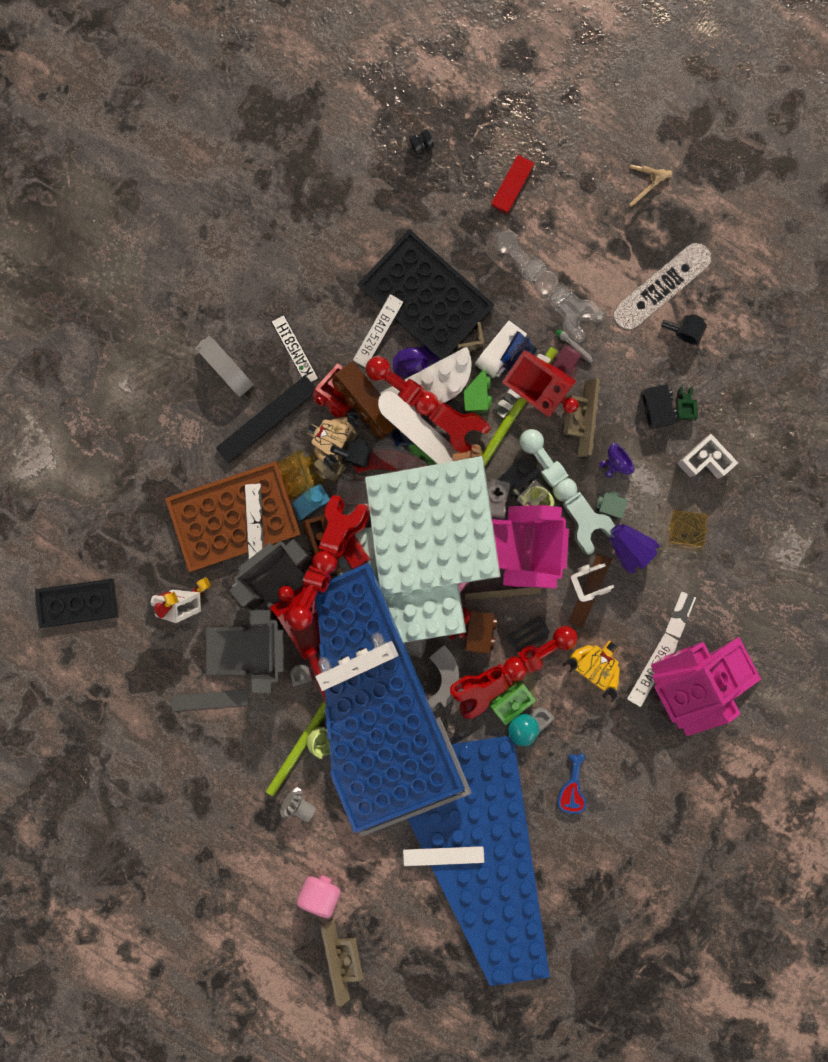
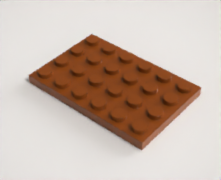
M277 461L165 498L190 573L249 553L245 484H261L264 547L269 543L274 545L280 541L283 542L301 535Z

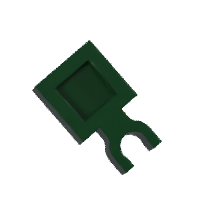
M680 387L678 394L681 399L676 401L677 420L696 421L698 419L697 400H691L693 387L688 389V394H685L683 387Z

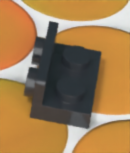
M523 455L496 483L504 487L506 494L511 499L515 495L519 497L526 491L524 486L528 482L533 484L540 477L538 473L541 469L537 468Z

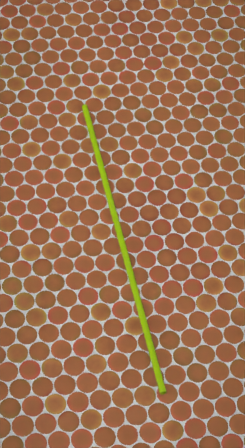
M552 347L549 348L545 355L551 359L549 364L552 363L558 354V351ZM522 397L510 409L483 451L484 468L527 401ZM325 701L322 702L267 788L266 792L269 795L275 796L307 746L308 735L315 728H318L325 718Z

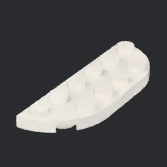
M465 347L410 376L405 381L407 382L408 379L414 380L424 388V391L434 393L438 401L441 400L444 403L450 401L460 394L469 380L472 364L468 348ZM392 386L380 392V394L391 391L397 395L400 391ZM410 406L418 415L421 416V414H419V413L415 410V407H414V406H413V407Z

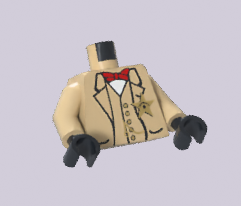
M354 412L350 413L348 417L324 420L320 427L312 424L308 428L307 435L314 437L312 445L315 447V455L331 470L333 469L332 464L334 462L340 465L343 457L330 452L331 446L335 445L346 450L348 441L353 442L357 436V432L352 426L356 428L359 426L356 421L361 419V416Z

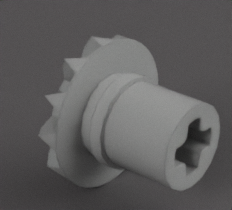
M297 787L291 790L286 799H284L280 814L285 819L292 815L307 823L313 817L316 807L302 798L303 791Z

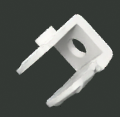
M605 563L591 568L589 564L578 568L579 572L571 576L580 601L593 600L594 596L606 594L614 588V585L584 596L577 577L606 566Z

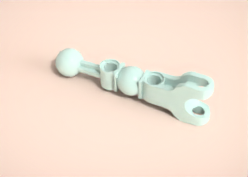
M535 429L524 431L519 439L521 449L526 453L534 454L544 470L541 472V475L550 488L553 487L555 498L563 502V507L575 524V542L586 555H591L594 552V546L590 539L591 533L595 529H601L607 537H610V530L615 526L610 517L596 514L581 493H577L576 483L572 479L567 478L569 475L558 461L553 463L544 450L542 434Z

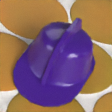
M426 347L406 348L395 355L393 368L400 377L409 378L439 362V359Z

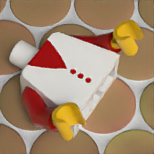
M207 577L196 582L198 587H195L191 592L170 590L161 595H154L151 598V605L154 607L156 617L177 623L201 612L200 596L204 590L211 586Z

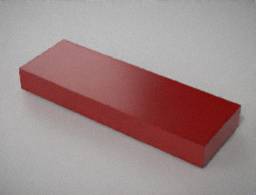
M517 155L491 203L492 207L506 214L509 213L534 166V162Z

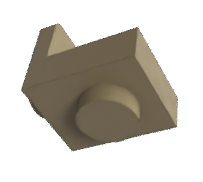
M320 459L314 463L318 468L316 472L323 479L328 477L333 482L347 469L343 463L337 465L334 462L332 470L323 464Z

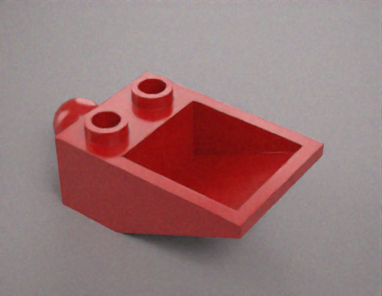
M525 350L502 381L504 385L548 417L555 412L560 404H563V409L567 413H574L578 409V401L575 398L566 397L576 381L560 369ZM556 385L560 386V387H561V391H560V388H557V389L555 390V386H556Z
M283 586L278 591L280 601L270 608L305 660L304 652L310 649H315L316 652L320 650L316 602L314 600L310 609L313 616L310 626L304 630H294L288 624L287 613L291 607L299 605L306 588L302 586L293 591L291 587Z

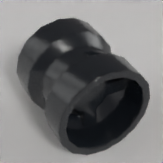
M427 129L421 131L418 136L413 135L409 137L411 147L416 155L421 154L425 149L434 148L433 139Z

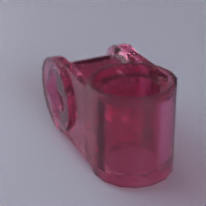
M565 344L557 357L554 367L569 375L582 353Z

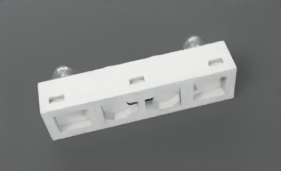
M376 632L371 636L375 649L369 652L365 648L356 653V658L350 660L348 656L339 660V665L334 668L328 658H320L318 666L321 674L317 675L316 679L321 690L324 691L399 656L393 642L386 643L383 635Z

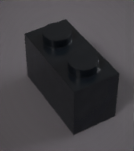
M668 384L646 388L641 392L649 430L671 426L676 423L677 411L672 406L673 393L668 388Z

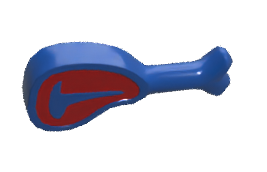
M582 753L577 756L573 754L568 756L573 764L571 778L562 786L557 798L559 809L570 814L582 813L586 808V799L580 791L579 783L580 765L585 760V756Z

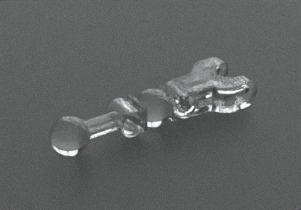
M501 230L494 237L496 250L502 254H510L522 266L520 272L523 277L531 284L534 283L538 293L546 295L545 299L563 318V331L573 341L581 343L585 338V332L579 325L580 318L588 317L595 323H601L605 320V312L595 301L579 299L562 282H558L556 274L546 271L547 267L538 257L534 256L531 259L518 246V238L515 232Z

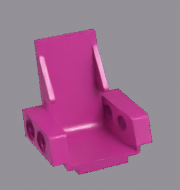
M546 505L509 506L508 521L492 519L499 569H504V586L557 589V578H562L563 569L567 567L569 537L566 519L561 517L562 507Z
M740 637L735 638L709 653L704 642L664 656L651 664L655 673L653 675L656 683L655 689L673 723L676 722L679 729L683 728L686 736L730 723L741 714L733 699L761 680Z

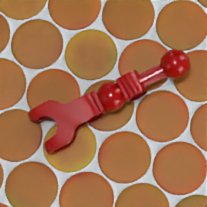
M375 356L367 361L365 370L367 376L374 381L384 380L400 391L397 395L404 402L412 407L414 406L419 414L428 416L436 425L449 433L451 445L459 453L472 452V446L464 438L470 430H477L487 434L492 429L490 424L478 414H460L441 400L438 401L434 393L424 391V388L414 380L408 379L406 382L390 370V364L385 358Z
M333 495L325 508V517L328 520V525L318 547L320 551L314 555L312 560L313 567L309 566V570L303 579V585L307 588L299 605L291 607L287 613L288 624L294 630H304L312 623L313 616L310 609L318 591L323 593L328 588L331 579L329 574L333 573L337 568V559L341 558L351 536L365 528L370 516L369 506L359 504L351 514L342 515L345 506L342 497Z
M570 626L558 627L553 634V640L537 649L532 645L527 646L517 653L518 657L508 658L503 666L498 664V666L492 667L478 676H464L453 683L450 687V693L455 700L461 702L459 709L462 716L466 719H472L480 715L488 708L493 698L513 685L512 681H520L526 676L527 672L532 674V672L540 670L543 666L542 659L557 649H572L578 641L576 631Z

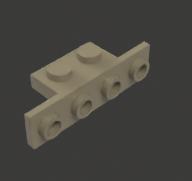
M600 379L585 381L584 398L574 395L567 396V398H575L579 404L576 412H566L563 432L565 435L579 437L577 457L592 455Z
M330 919L321 925V935L324 940L325 956L329 965L333 996L336 1006L341 1007L350 1000L347 982L360 981L363 979L356 939H338L335 920Z

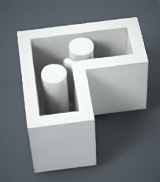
M710 434L677 464L689 477L696 475L706 466L719 479L725 476L738 462Z

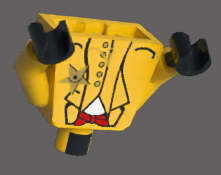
M608 641L603 649L597 645H587L576 649L570 658L562 664L563 667L567 664L570 665L569 673L576 670L601 690H604L605 692L602 695L604 699L607 695H610L612 698L610 702L617 698L620 668L618 666L619 662L612 655L618 647L611 641Z

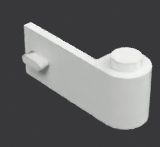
M508 321L480 355L475 366L482 371H486V374L494 379L495 376L499 378L505 370L503 365L507 361V354L508 358L511 356L508 353L510 352L509 350L513 353V344L516 349L515 344L521 343L520 341L516 342L517 339L525 338L527 333Z

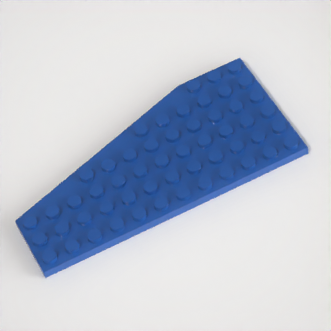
M370 563L330 579L326 591L323 593L318 591L315 598L319 621L322 673L338 666L339 660L348 656L351 660L357 657V652L365 648L369 652L390 641L393 642L399 655L325 690V715L327 737L330 746L331 778L354 833H357L465 790V787Z
M509 735L453 743L451 745L472 793L408 818V821L422 849L483 846L484 863L430 866L489 985L494 986L548 978L550 975L515 743L509 738Z

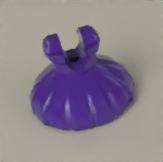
M612 443L609 446L608 460H603L599 463L601 468L609 465L610 470L605 473L608 478H611L616 471L624 475H631L635 471L633 461L617 443Z

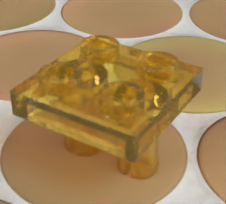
M297 450L278 462L279 471L283 477L285 489L290 499L297 498L315 486L322 484V479H317L321 476L318 473L311 475L309 471L310 467H315L314 463L316 461H311L315 459L314 456L304 457L302 450Z

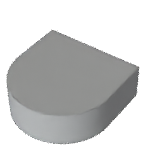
M298 664L291 669L290 677L293 687L313 681L310 670L306 665Z
M538 707L531 713V716L539 724L540 732L555 719L543 707Z

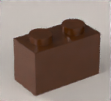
M470 611L465 650L490 653V649H494L495 638H492V630H496L497 618H494V614Z

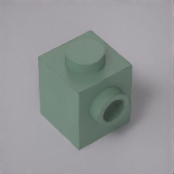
M609 491L602 494V497H598L595 507L598 508V514L620 520L623 517L628 500L621 498L619 493Z

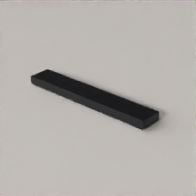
M305 375L219 444L216 450L229 464L312 397L316 387Z

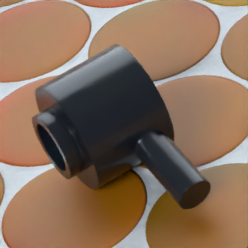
M691 314L685 315L680 325L663 320L661 327L676 332V336L686 343L698 345L707 328V324L702 317Z
M354 439V442L348 441L346 450L332 445L330 452L343 457L342 461L348 464L367 468L373 449L368 447V443Z

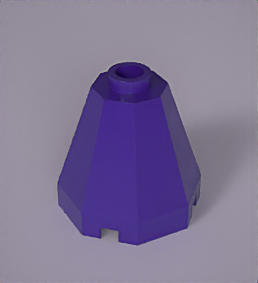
M617 524L610 530V542L621 566L626 572L631 574L637 572L635 568H644L657 555L655 548L659 549L660 545L643 533L625 524Z

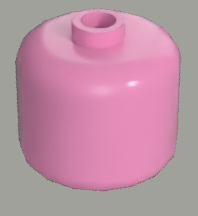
M321 875L319 879L309 876L304 881L297 899V906L317 916L330 918L335 910L341 890L338 886L332 884V879Z

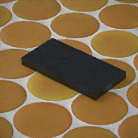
M113 578L35 589L39 628L119 617L115 580Z

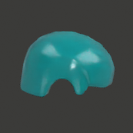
M528 714L518 715L511 721L508 727L509 738L521 747L530 746L540 733L537 720Z

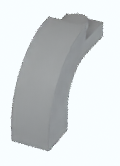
M210 336L203 339L195 347L239 398L254 385Z
M445 645L441 646L429 657L441 673L440 687L428 699L433 712L439 707L437 703L441 702L446 707L451 702L453 697L450 693V687L459 680L457 663Z

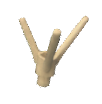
M630 165L631 169L649 173L652 183L629 206L632 207L660 181L671 178L672 171Z

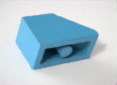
M321 484L302 494L291 503L298 522L326 507L330 498Z

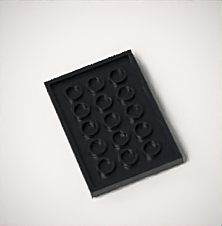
M410 229L357 284L381 308H383L390 294L403 301L394 320L439 360L448 357L457 348L458 344H461L477 326V322H481L495 306Z

